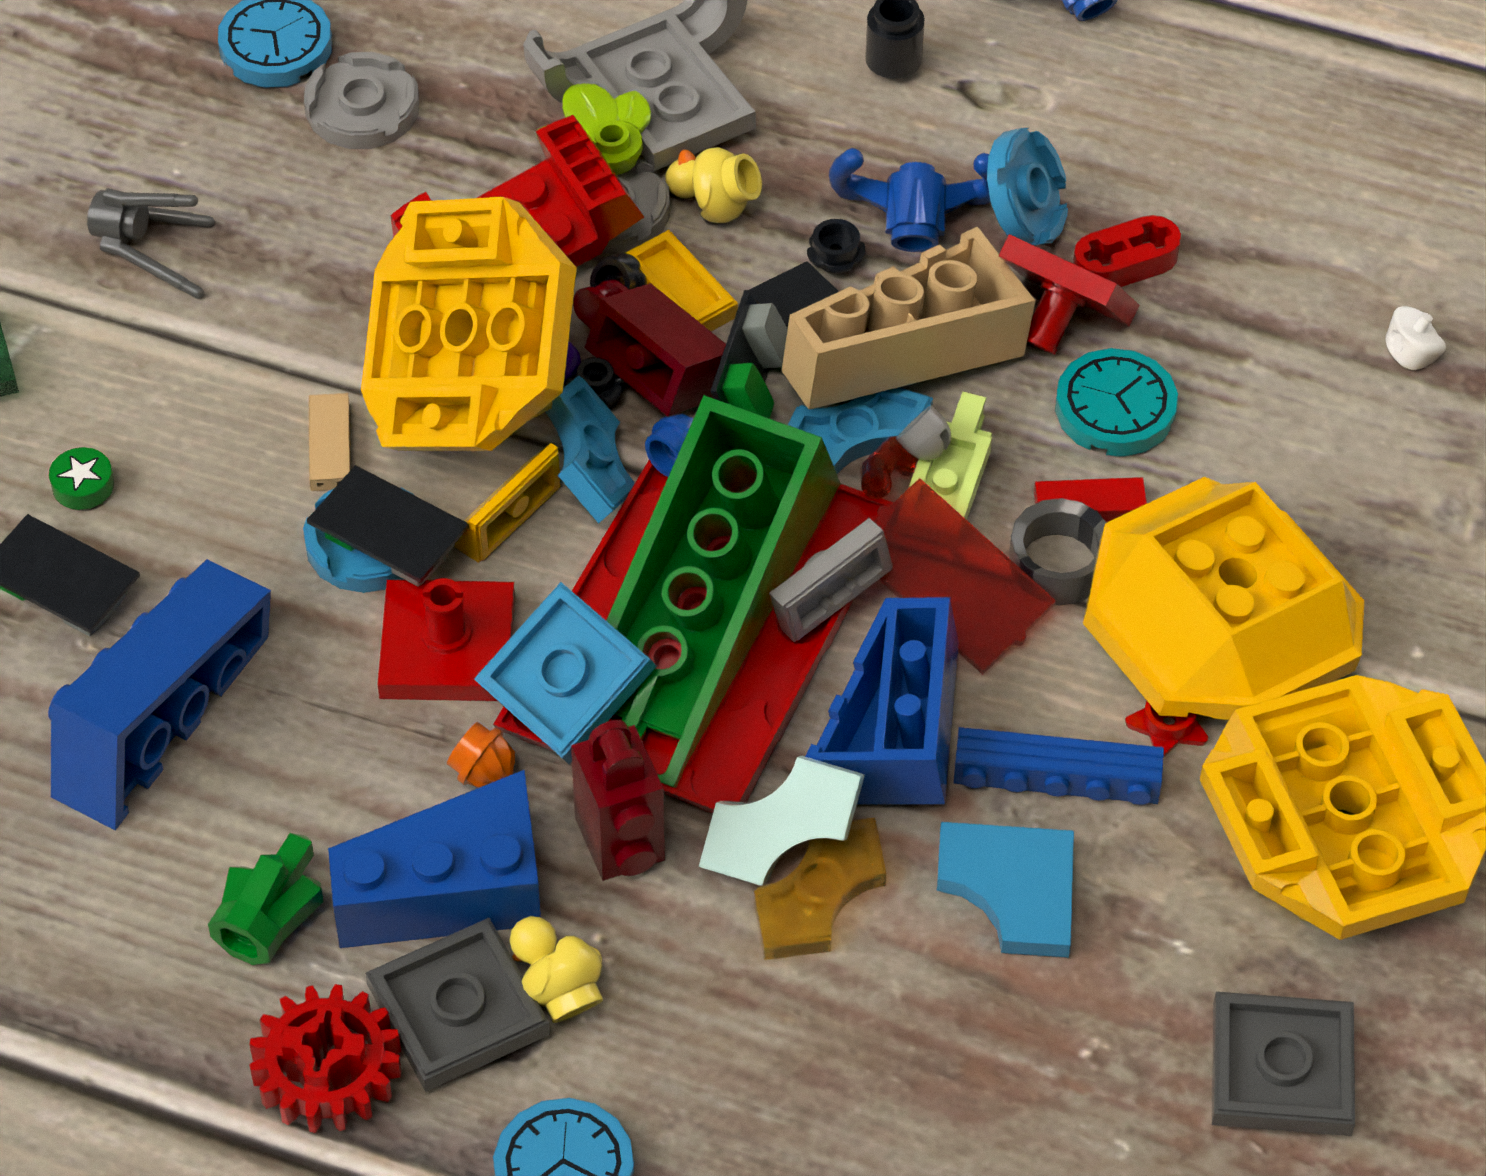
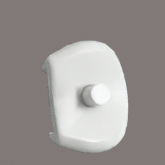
M1409 306L1396 308L1385 341L1390 354L1402 367L1418 370L1435 362L1444 353L1446 344L1433 328L1431 323L1433 320L1432 316Z

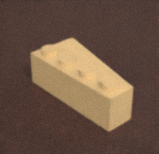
M975 227L962 233L960 243L947 250L939 244L922 252L920 262L899 271L892 266L877 273L874 284L862 290H857L850 286L790 314L782 372L810 410L1022 357L1025 354L1036 300L1007 263L998 256L999 253L981 230Z

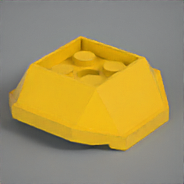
M505 197L410 202L400 220L403 227L389 242L375 268L361 392L368 411L378 426L376 433L382 447L397 451H492L526 422L551 409L552 401L563 393L577 267L520 202Z
M1202 477L1105 523L1099 543L1083 625L1159 716L1187 717L1190 712L1211 718L1229 720L1235 709L1330 683L1354 672L1362 656L1364 599L1287 512L1280 510L1256 482L1221 484L1210 478Z
M1354 675L1235 709L1214 749L1210 751L1202 765L1200 782L1252 888L1293 912L1301 920L1310 922L1338 940L1465 903L1486 853V763L1448 694L1421 689L1417 693L1391 682ZM1338 810H1346L1347 812L1355 815L1345 814Z

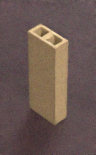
M349 393L309 395L311 491L332 490L351 470Z

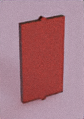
M921 478L889 507L880 506L878 508L877 518L873 522L884 531L893 565L892 570L879 580L898 598L950 597L959 641L958 653L982 675L1014 644L1017 646L1023 645L1026 639V632L1055 606L1056 600Z

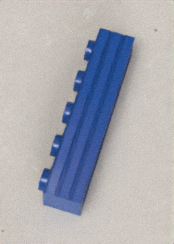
M959 727L953 784H962L970 788H1002L1011 792H1042L1051 796H1081L1097 801L1105 799L1121 800L1137 805L1147 803L1158 804L1162 785L1164 747Z

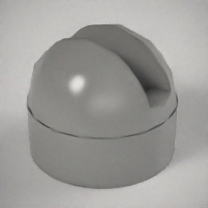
M930 405L901 431L896 440L908 453L917 459L932 460L940 457L943 450L948 448L951 442V431L945 418L933 405Z

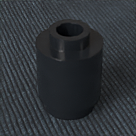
M877 0L867 15L865 60L867 66L875 74L885 78L899 79L912 75L921 66L925 18L916 0Z

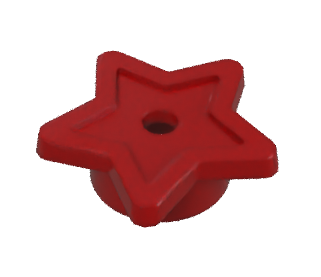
M1146 701L1145 708L1125 718L1126 726L1129 729L1149 736L1152 746L1164 747L1163 758L1178 744L1203 746L1209 738L1196 720L1198 714L1189 712L1187 717L1159 716L1148 701ZM1171 717L1175 720V723L1169 725L1163 719Z

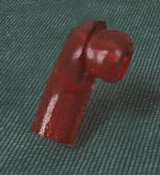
M898 435L889 436L861 465V489L869 498L881 499L888 495L892 487L891 474L893 470L903 476L914 474L915 465L919 459L908 453L896 440Z

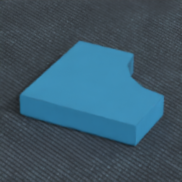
M941 822L937 891L961 896L983 910L997 930L1001 953L1069 958L1071 947L1074 831Z

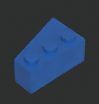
M950 597L885 598L853 661L855 670L842 696L836 694L828 710L830 719L817 745L811 744L805 756L865 774L857 804H945L959 647Z
M525 769L328 848L333 909L340 948L449 936L487 918H490L496 930L513 929L515 924L523 918L530 916L541 917L539 883Z

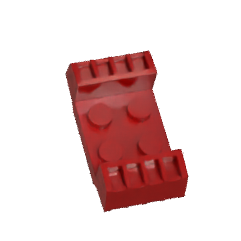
M571 115L536 131L546 160L477 198L505 197L520 202L541 228L557 242L558 247L570 261L578 267L600 255L610 240L643 219L644 215L590 135L576 117ZM426 191L391 214L393 238L403 227L400 220L410 202L432 201Z

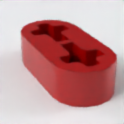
M1156 215L1143 216L1082 237L1075 245L1073 264L1108 279L1120 287H1124L1171 270L1177 263L1181 233L1176 224L1165 217Z

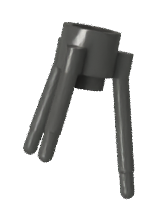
M109 188L100 190L95 194L89 206L87 226L92 236L102 238L100 243L101 251L119 255L197 299L204 296V290L126 244L132 241V239L140 240L144 236L149 220L187 226L213 227L215 220L211 216L155 208L194 207L198 204V198L195 195L134 193Z

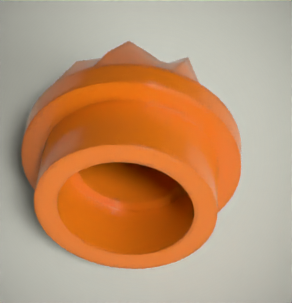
M476 722L458 742L447 760V765L459 773L457 781L463 785L469 784L480 788L513 774L515 751L503 738V732L495 727L490 731L479 722Z

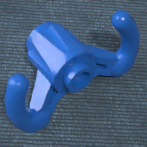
M850 148L839 155L829 169L830 185L841 198L853 201L865 200L886 212L885 232L891 235V245L902 251L924 252L939 245V236H944L945 214L965 204L985 205L991 203L987 183L989 156L987 153L979 154L973 162L975 171L982 179L947 185L943 175L935 172V168L932 165L923 162H910L901 165L899 171L892 173L887 178V182L852 174L864 162L862 153L856 148Z

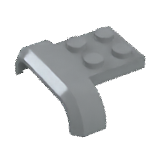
M684 0L672 9L564 52L545 50L543 38L537 30L529 31L523 44L524 56L528 67L549 94L561 103L563 102L565 91L575 84H596L606 89L614 99L626 92L638 91L647 100L651 110V122L641 133L643 142L641 154L653 166L654 171L678 160L679 153L684 149L696 154L756 129L755 110L709 56L710 53L723 45L737 29L744 16L747 0Z

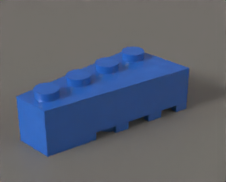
M206 559L187 578L182 577L177 580L169 594L149 613L144 612L140 614L130 630L111 648L101 650L94 658L91 666L71 685L66 684L62 686L54 695L48 710V717L51 720V798L116 830L129 814L128 806L124 805L126 797L137 784L149 789L163 771V765L159 760L168 744L175 736L187 741L201 723L200 719L207 707L209 693L212 692L222 697L267 640L269 635L271 590Z

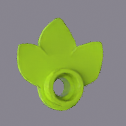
M582 83L570 86L563 95L562 109L564 116L574 115L616 175L631 170L636 165L643 150L641 133L651 122V110L647 100L638 91L626 92L614 99L606 89L596 84Z

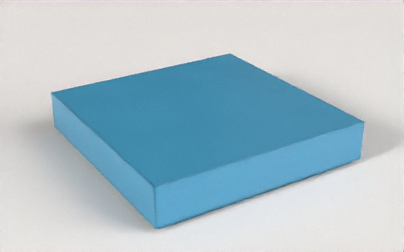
M560 582L474 680L563 760L570 764L572 762L571 745L589 740L591 732L599 725L609 721L657 665L567 586Z

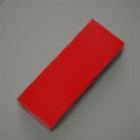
M1143 477L1035 481L1034 485L1035 504L1042 500L1059 498L1082 502L1096 510L1106 522L1147 504Z

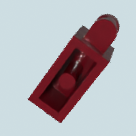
M611 279L595 287L589 286L579 289L575 293L573 298L574 311L577 317L591 329L584 348L596 358L607 360L612 365L615 374L666 416L669 417L699 406L704 395L714 399L710 391L726 343L653 284L649 283L629 290L619 281Z
M622 720L607 721L591 732L589 740L571 745L575 819L602 881L620 875L635 876L647 871L654 864L665 861L664 788L635 725L628 727Z

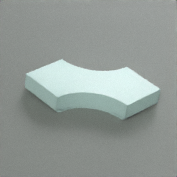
M799 756L787 779L769 796L748 803L734 801L716 802L699 867L763 886L769 880L778 860L796 844L817 838L846 840L865 774L805 756Z

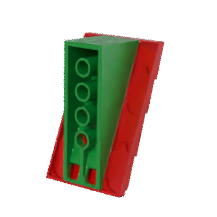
M705 395L701 400L669 477L660 473L651 461L648 460L573 587L572 592L657 665L609 721L622 720L628 727L635 725L664 788V794L697 806L706 812L713 813L715 804L719 801L747 803L777 741L780 742L824 653L830 648L854 600L852 599L800 640L793 642L780 629L769 593L802 569L814 554L827 550L868 518L884 531L885 539H887L900 513L899 504L841 484L822 437ZM503 706L493 723L494 727L529 744L553 751Z

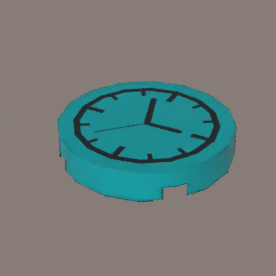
M1108 348L1088 352L1068 365L1058 380L1055 413L1061 429L1076 444L1091 450V445L1097 448L1107 449L1106 455L1124 457L1144 453L1164 441L1171 431V425L1176 417L1178 391L1172 376L1156 360L1136 351Z

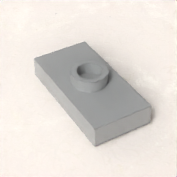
M868 518L830 548L814 554L802 569L769 593L780 629L793 642L800 640L892 570L893 565L884 531L875 522Z

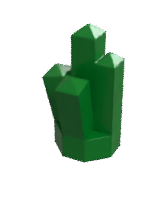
M289 833L277 854L260 855L254 869L244 866L229 867L222 902L208 923L210 937L229 955L251 965L270 963L282 942L324 902L321 883L302 875L314 856L312 841L304 835Z

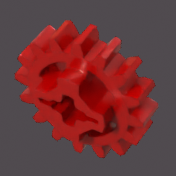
M339 984L334 985L330 991L329 998H319L318 992L312 985L306 987V1002L297 1005L287 996L279 999L282 1016L277 1018L272 1015L263 1014L260 1018V1025L264 1037L251 1038L249 1043L252 1060L254 1061L249 1064L254 1086H261L259 1090L263 1106L268 1109L279 1105L282 1123L286 1125L295 1121L300 1114L306 1116L309 1132L313 1133L318 1131L322 1119L332 1118L338 1131L346 1130V1115L355 1111L366 1121L372 1118L370 1099L373 1097L389 1102L392 1097L389 1079L400 1078L402 1072L400 1055H398L401 1052L399 1033L397 1029H391L388 1010L383 1007L371 1012L369 994L364 991L355 996L351 1002L344 1000L343 988ZM348 1028L356 1031L359 1034L352 1033ZM291 1081L300 1082L304 1088L296 1086Z

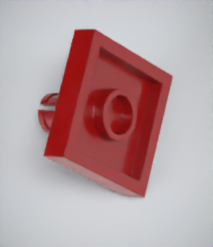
M1010 234L998 255L1025 279L1040 285L1045 290L1032 316L1027 342L1053 355L1058 350V344L1077 306L1081 308L1086 306L1126 326H1130L1140 306L1118 284Z
M440 578L426 580L418 587L406 580H387L377 684L379 699L498 701L476 682L474 678L513 636L514 582L454 581L452 579Z

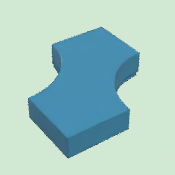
M578 376L563 388V393L552 401V408L545 413L556 428L563 446L564 464L558 477L599 523L626 500L635 483L625 470L616 448L615 431L620 421L588 383Z
M898 387L858 397L848 403L834 407L809 410L806 406L800 405L796 407L788 425L822 437L835 471L838 474L849 463L870 454L891 452L911 456L896 440V437L922 411L933 405V398Z

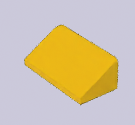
M552 443L547 445L525 462L464 520L469 523V528L455 543L454 547L479 563L485 560L560 488L558 447Z

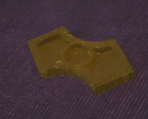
M875 818L852 820L848 838L844 841L830 838L809 840V847L803 860L792 873L778 882L758 887L757 890H754V907L764 960L831 952L832 927L842 908L861 893L886 886L887 873Z

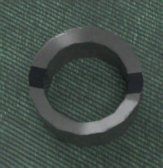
M1064 498L1042 500L1026 508L1015 520L1011 534L1008 564L1012 579L1022 592L1039 602L1059 606L1077 604L1087 599L1090 593L1099 543L1106 521L1096 510L1084 503ZM1063 535L1073 537L1085 544L1093 554L1094 559L1088 566L1074 572L1059 573L1046 570L1034 563L1025 549L1033 541L1041 537Z

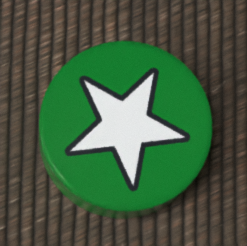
M79 447L67 450L52 462L49 469V480L55 499L61 505L70 509L85 510L94 508L106 501L114 488V477L109 459L102 452L93 448Z

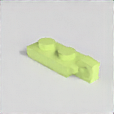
M962 391L952 422H947L951 431V442L948 448L943 450L941 456L936 459L918 460L898 516L897 534L957 549L991 452L992 433L981 430L985 419L983 410L986 397Z

